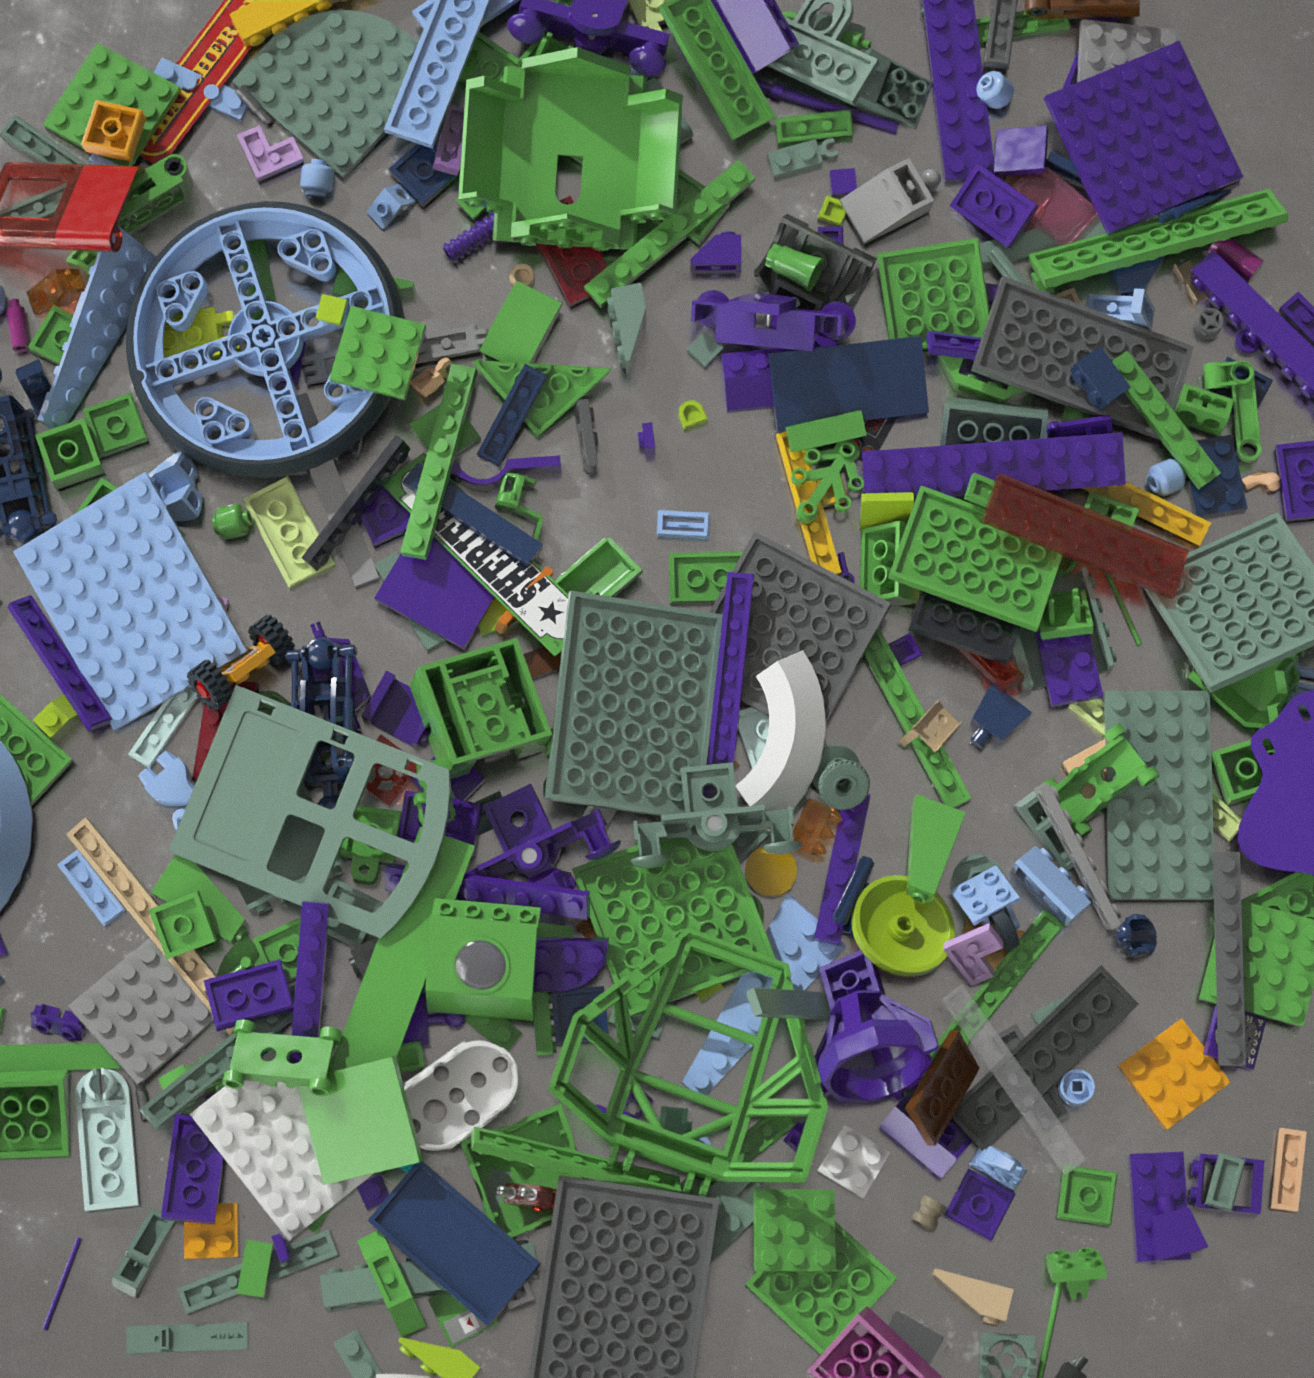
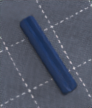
M866 856L860 858L832 916L836 924H847L856 901L874 867L872 858Z

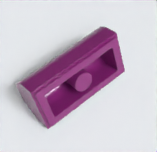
M1232 238L1213 242L1207 252L1209 254L1214 250L1248 283L1264 262L1263 259Z

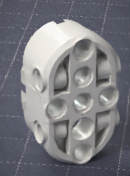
M463 1041L403 1083L412 1119L419 1123V1130L416 1135L421 1149L431 1151L446 1149L448 1151L459 1144L460 1141L471 1136L474 1126L484 1127L510 1107V1103L517 1090L518 1068L508 1051L503 1047L486 1041H470L467 1043ZM497 1057H501L506 1061V1069L500 1073L496 1072L493 1068V1061ZM438 1066L445 1067L448 1072L447 1078L442 1082L434 1078L433 1072ZM474 1073H481L485 1078L484 1085L480 1088H476L471 1084V1077ZM453 1088H458L463 1093L461 1102L457 1104L449 1099V1092ZM432 1099L440 1101L445 1108L444 1117L437 1123L427 1121L423 1115L424 1105ZM468 1110H474L478 1114V1121L472 1126L468 1125L464 1120V1115Z

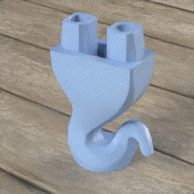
M166 750L157 758V761L164 768L162 772L156 775L147 767L138 776L145 786L144 788L157 803L165 806H187L194 789L191 783L190 771L179 757L176 758ZM178 809L173 814L172 819L176 831L185 809Z

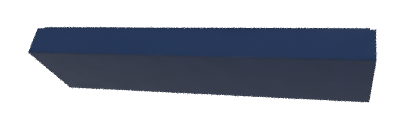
M524 364L476 455L500 466L548 375Z

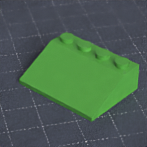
M68 1070L0 1072V1159L69 1156ZM18 1115H20L21 1117L24 1118V1120L26 1121V1125H25V1122L23 1121V1119H21L20 1117H17ZM7 1117H10V1119L5 1124L4 1129H2L4 1120ZM21 1131V1135L18 1137H12L9 1135V1133L18 1134Z

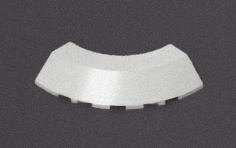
M803 650L775 662L756 676L768 703V737L757 764L736 785V788L749 806L765 805V811L788 809V805H792L794 811L802 797L806 795L822 759L824 739L826 737L824 697L815 670Z

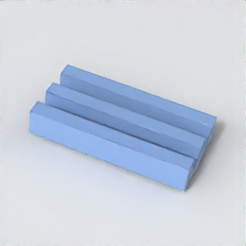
M658 510L657 537L708 540L710 513ZM663 518L704 520V523L663 521ZM662 528L701 529L704 532L662 530Z

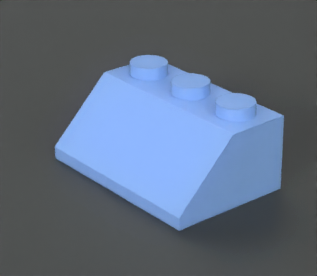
M1034 846L1015 862L1011 872L1067 928L1090 906V895L1083 887H1076L1070 881L1072 877L1064 868L1060 867L1058 869L1051 862L1053 858L1044 848L1039 849L1037 846Z

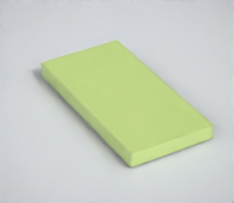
M288 476L242 499L247 510L250 511L252 519L289 589L336 566L331 555L328 562L321 566L318 571L311 568L301 558L318 537L319 533Z

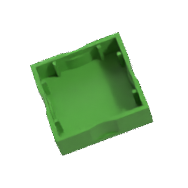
M561 1104L526 1116L510 1126L492 1129V1131L577 1151ZM471 1138L460 1141L481 1201L483 1202L484 1200V1209L487 1217L513 1239L551 1226L555 1202L549 1205L550 1207L540 1206L542 1203L532 1201V1203L528 1204L529 1206L519 1205L521 1203L519 1201L502 1196L497 1211L492 1214L486 1190L492 1168L511 1173L506 1185L508 1188L513 1187L518 1190L521 1187L551 1193L555 1198L559 1175L581 1178L580 1176L567 1173L561 1174L547 1168L532 1167L529 1164L518 1161H507L493 1155H482L471 1150Z

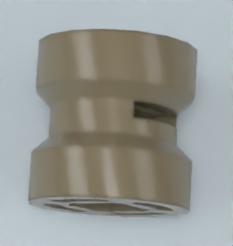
M924 1195L920 1201L921 1207L919 1211L914 1212L911 1220L935 1232L938 1226L937 1220L939 1216L944 1215L947 1207Z

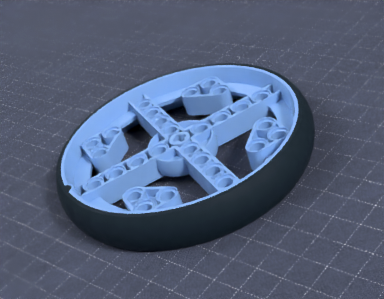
M263 201L231 206L214 212L196 221L172 239L156 256L137 288L131 304L126 333V355L129 374L137 398L152 424L166 440L191 459L210 468L244 477L268 478L301 473L318 467L334 459L360 440L376 423L387 407L391 397L331 382L328 378L324 386V394L330 403L338 408L326 419L308 429L289 368L298 360L304 341L344 328L350 307H357L361 301H369L368 306L365 308L366 310L405 319L396 283L380 255L366 239L339 219L320 210L288 202ZM282 239L278 244V253L288 266L321 281H329L335 276L337 271L336 262L348 274L358 289L356 292L339 297L348 301L342 326L320 321L318 325L310 327L308 325L309 321L316 317L319 305L293 313L284 305L267 301L247 241ZM314 239L321 240V243L318 247H310V243ZM233 242H241L240 247L238 249L230 250V246ZM289 248H297L293 256H286V251ZM224 250L242 306V310L237 313L230 325L228 336L164 358L163 341L166 321L172 329L178 332L186 331L191 326L209 290L207 282L201 274L195 272V269L213 255ZM321 263H329L328 268L326 270H317L318 266ZM241 265H248V269L246 272H237L238 268ZM194 281H200V286L196 290H189L190 285ZM256 288L254 295L250 297L245 296L247 289ZM169 290H176L174 297L170 299L165 298ZM264 311L261 319L253 320L255 312ZM177 313H183L181 321L173 322V317ZM296 326L293 334L284 335L287 327ZM268 335L269 337L267 338L269 341L263 343V336ZM240 343H247V347L243 352H236V348ZM217 351H222V357L217 361H213V354ZM279 358V362L275 367H268L270 359ZM190 361H199L196 368L188 369ZM238 365L250 374L265 377L284 438L249 440L254 432V426L245 414L208 397L201 398L196 402L194 407L195 416L181 401L174 387ZM169 368H174V374L171 377L165 378L164 372ZM279 382H287L285 389L276 391L275 388ZM343 388L341 396L332 397L334 389ZM287 405H294L295 408L291 414H283V410ZM214 407V411L210 416H203L205 408ZM246 422V426L242 431H235L237 423ZM294 429H302L300 437L291 438V433ZM215 430H221V436L217 440H211V434Z

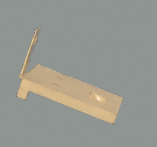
M937 700L913 726L912 730L898 741L905 747L916 737L920 736L935 752L962 721L959 723Z

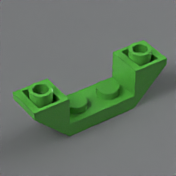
M938 355L937 359L954 391L982 401L1007 404L1033 394L1011 385L1005 390L998 383H985L969 373L960 374L964 358Z
M377 1230L357 1240L401 1337L403 1338L426 1327L385 1236Z

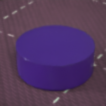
M1242 330L1235 339L1236 349L1243 355H1253L1259 350L1260 344L1253 345L1245 336L1247 331Z

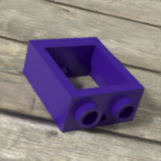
M1199 1154L1197 1160H1192L1191 1176H1195V1187H1190L1189 1203H1193V1210L1250 1216L1261 1214L1265 1160L1242 1158L1246 1160L1244 1168H1250L1247 1207L1234 1205L1232 1212L1207 1206L1205 1202H1202L1205 1164L1216 1165L1218 1155Z

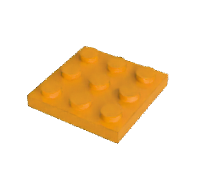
M1182 1018L1118 1065L1119 1069L1166 1130L1231 1083L1214 1059L1203 1055L1204 1046Z

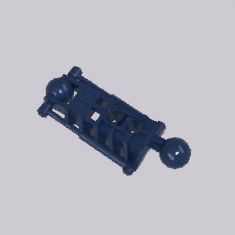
M0 369V383H1V380H2V371H1V369ZM7 395L0 397V419L4 421V428L0 431V446L3 444L10 446L8 456L0 457V465L4 464L6 477L0 478V518L2 522L0 538H2V535H5L6 539L12 538L18 542H27L33 539L37 532L42 531L43 525L47 527L57 524L58 518L54 512H50L43 480L44 471L33 424L35 412L31 408L25 410L13 396ZM21 424H23L25 435H22ZM26 443H27V445H28L29 454L26 453V449H25V444H26ZM19 460L22 473L12 475L9 463ZM30 461H31V464H32L33 472H30V467H29V462H30ZM37 479L39 491H34L32 480ZM28 497L31 512L28 510H17L12 512L9 517L7 516L5 502ZM38 497H41L44 511L41 517L39 516L35 500Z
M320 637L312 640L308 645L302 646L301 650H288L286 660L288 663H292V703H290V707L315 716L314 706L324 705L323 720L353 731V699L351 698L352 658H355L358 653L357 647L355 645H343L341 647L340 643H333L328 638ZM342 657L345 659V677H343ZM302 661L303 680L298 681V662ZM333 666V678L331 680L313 682L312 668L323 671ZM298 687H301L300 700H298ZM334 731L332 740L344 745L348 736ZM324 741L318 743L303 782L309 786H323V798L319 800L317 805L333 809L339 798L338 784H345L355 757L352 752ZM330 751L332 754V763L330 765H326L324 762V756L327 752Z

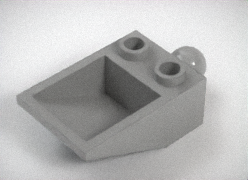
M908 158L887 168L840 199V203L865 244L930 212L934 199L928 189L937 188L941 182V176L938 171L927 169L920 177L912 161ZM900 182H903L905 184V187H902Z

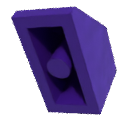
M726 231L722 232L721 235H715L690 259V272H741V234Z

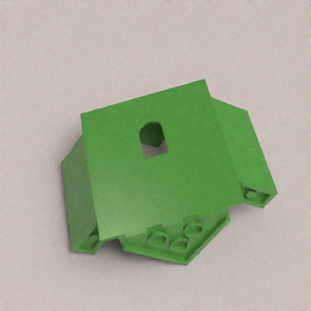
M578 47L522 58V67H504L503 82L486 76L466 79L458 200L468 202L470 207L487 208V212L494 213L493 241L521 242L522 245L528 246L551 244L557 245L560 248H571L572 246L593 247V249L600 251L608 250V248L629 250L637 243L638 223H645L646 219L664 220L665 216L676 215L683 95L668 89L646 92L647 77L630 75L629 65ZM557 155L583 157L581 194L577 202L573 204H562L558 201L555 194Z

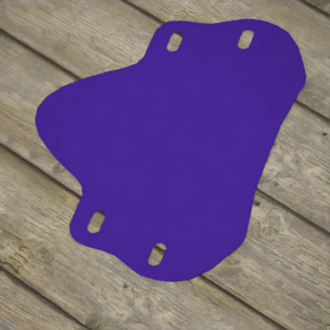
M1310 690L1291 699L1274 721L1258 730L1252 736L1251 749L1262 769L1263 778L1239 824L1238 842L1240 850L1244 855L1258 865L1277 870L1314 875V690ZM1300 705H1305L1311 716V719L1307 722L1302 719L1298 711ZM1265 738L1271 741L1275 749L1273 755H1269L1263 746L1262 741Z

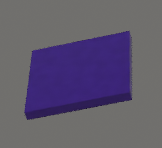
M433 536L428 559L406 557L400 554L374 599L465 650L495 597Z

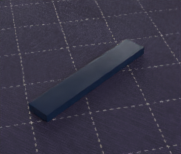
M417 463L403 480V485L415 493L417 492L424 467L420 463ZM448 482L441 510L528 567L543 549V544Z

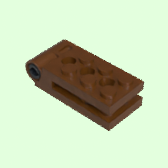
M1025 0V13L1030 17H1038V20L1140 17V0Z

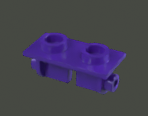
M41 1004V1006L36 1005L34 1012L30 1013L31 1028H35L42 1033L50 1032L68 1040L76 1039L82 1041V1028L85 1029V1027L71 1011L65 1010L63 1017L60 1018L58 1017L60 1008Z

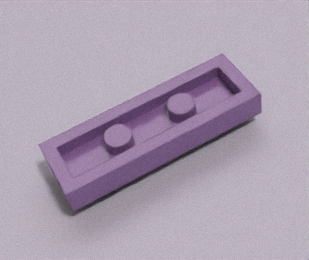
M449 105L442 124L433 169L457 176L461 164L464 108Z

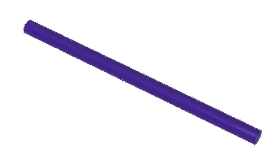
M79 1237L76 1238L44 1322L43 1330H48L82 1239Z

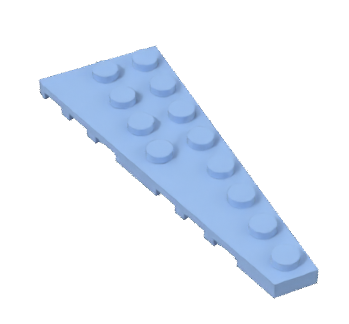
M114 223L110 233L109 242L112 250L97 249L99 252L94 266L90 267L88 273L90 278L87 287L81 293L70 324L72 330L68 342H64L62 348L64 353L60 365L56 366L53 373L55 374L52 388L45 396L37 419L49 429L65 425L69 422L126 328L131 304L145 272L156 258L152 252L116 223Z
M788 894L769 925L766 935L775 958L789 964L794 990L806 991L821 975L819 968L832 963L846 948V945L841 941L840 946L814 941L818 919L792 895ZM756 972L741 976L716 1021L757 1035L762 1017L754 1016L746 991L752 988L770 989L773 978ZM710 1031L682 1083L688 1089L708 1095L753 1045Z

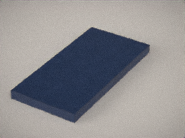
M921 336L814 348V351L792 350L768 353L777 431L786 430L785 427L858 410L862 411L863 420L929 413Z
M424 1161L413 1165L367 1220L488 1327L541 1265L535 1257Z

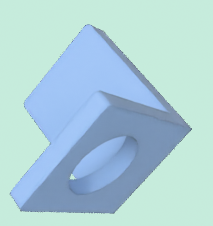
M399 183L385 187L369 207L367 213L382 229H385L402 207L415 204L417 200ZM396 191L402 193L406 197V199H403L400 196H398Z

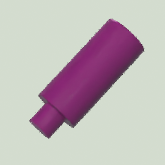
M19 299L9 300L10 308L6 310L11 347L13 351H24L28 349L30 344L25 308L20 306Z

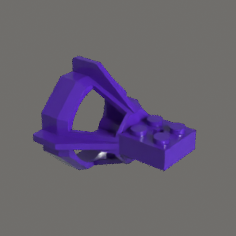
M861 950L820 967L819 970L831 1009L830 1022L814 1056L821 1078L820 1085L823 1096L826 1097L833 1094L838 1101H879L891 1095H894L897 1099L903 1098V1090L916 1086L932 1064L930 1053L939 1049L932 1021L886 997L878 967ZM890 1047H906L907 1049L894 1058ZM870 1050L877 1065L865 1069H845L840 1067L849 1059Z

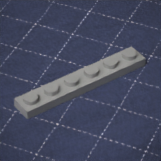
M1042 784L1034 788L1085 890L1090 895V900L1105 929L1113 930L1121 926L1119 921L1121 914L1116 905L1110 903L1107 897L1109 891L1102 880H1098L1095 874L1097 870L1095 863L1090 857H1086L1082 849L1085 847L1082 838L1078 833L1074 834L1070 826L1072 824L1070 815L1066 810H1062L1059 805L1060 796L1053 786L1050 787L1049 784Z

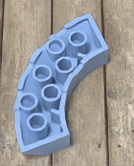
M1 740L0 911L10 900L12 892L21 880V874L30 853L33 825L27 785L15 759Z

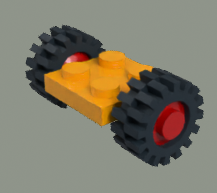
M265 615L249 627V637L254 641L252 643L254 646L247 648L249 650L248 653L221 669L216 668L214 662L211 663L210 660H204L187 673L188 683L192 686V691L197 693L196 697L198 699L201 698L204 705L207 704L209 709L217 710L230 700L234 691L230 687L232 683L240 684L250 677L249 672L254 668L260 669L268 663L279 664L286 659L288 650H295V644L291 642L293 640L292 637L288 636V630L283 628L281 622L278 623L277 618H272V615Z

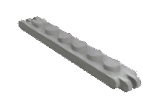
M477 325L424 334L416 364L440 360L444 357L450 358L480 352L485 338L479 339V337L486 336L488 328L478 329ZM337 351L301 359L302 365H313L303 368L305 375L314 374V376L305 378V384H314L328 380Z

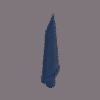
M1233 189L1216 191L1180 206L1170 208L1159 214L1158 219L1163 224L1180 218Z

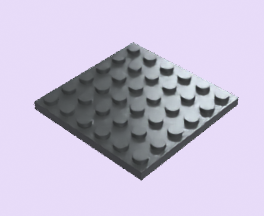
M754 532L732 571L755 575L741 702L769 716L766 696L756 676L775 662L803 650L818 677L824 697L825 719L827 722L888 613L891 603ZM726 583L712 606L710 613L723 614Z

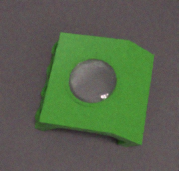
M435 898L429 927L426 974L427 1010L431 1012L533 1021L537 999L536 993L533 991L541 908Z

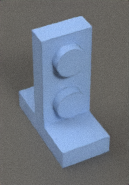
M1134 289L1133 296L1089 294L1087 307L1152 331L1155 308L1145 289Z

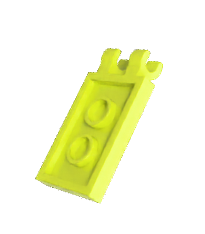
M215 307L199 309L191 326L183 332L175 331L166 321L163 341L164 358L224 338L222 326H230L236 315H234L233 311L217 313ZM177 313L173 317V322L181 321L183 313ZM222 351L215 352L212 359L221 358ZM192 360V361H190V363L199 362V361H198V360Z

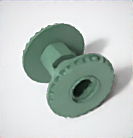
M831 745L823 748L821 763L812 783L819 790L822 800L831 808L847 810L856 807L865 799L869 792L870 778L867 771L860 765L857 755L850 748L842 745Z

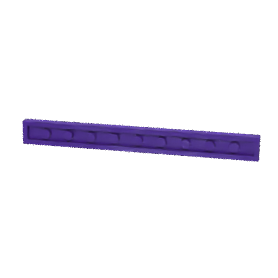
M727 573L707 765L733 762L734 766L754 574ZM707 785L704 787L703 796L705 798L712 799L717 795V789L714 786Z

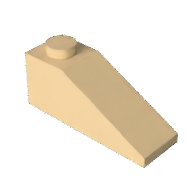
M939 1269L933 1270L932 1276L976 1315L984 1317V1323L999 1326V1322H1006L1014 1289Z

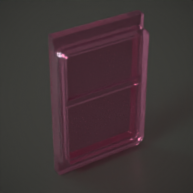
M1047 166L1046 173L1022 175L1012 186L1039 205L1030 221L1060 246L1074 241L1075 237L1097 214L1095 208L1087 199Z

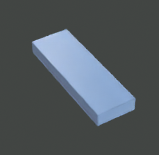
M78 849L57 864L104 927L126 912Z

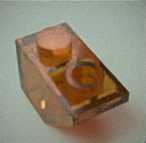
M54 269L27 291L34 315L50 311L53 304L58 307L72 304L85 291V285L79 269Z

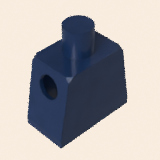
M992 682L971 720V724L978 730L970 740L980 749H983L990 739L1001 745L1029 720L1032 712Z

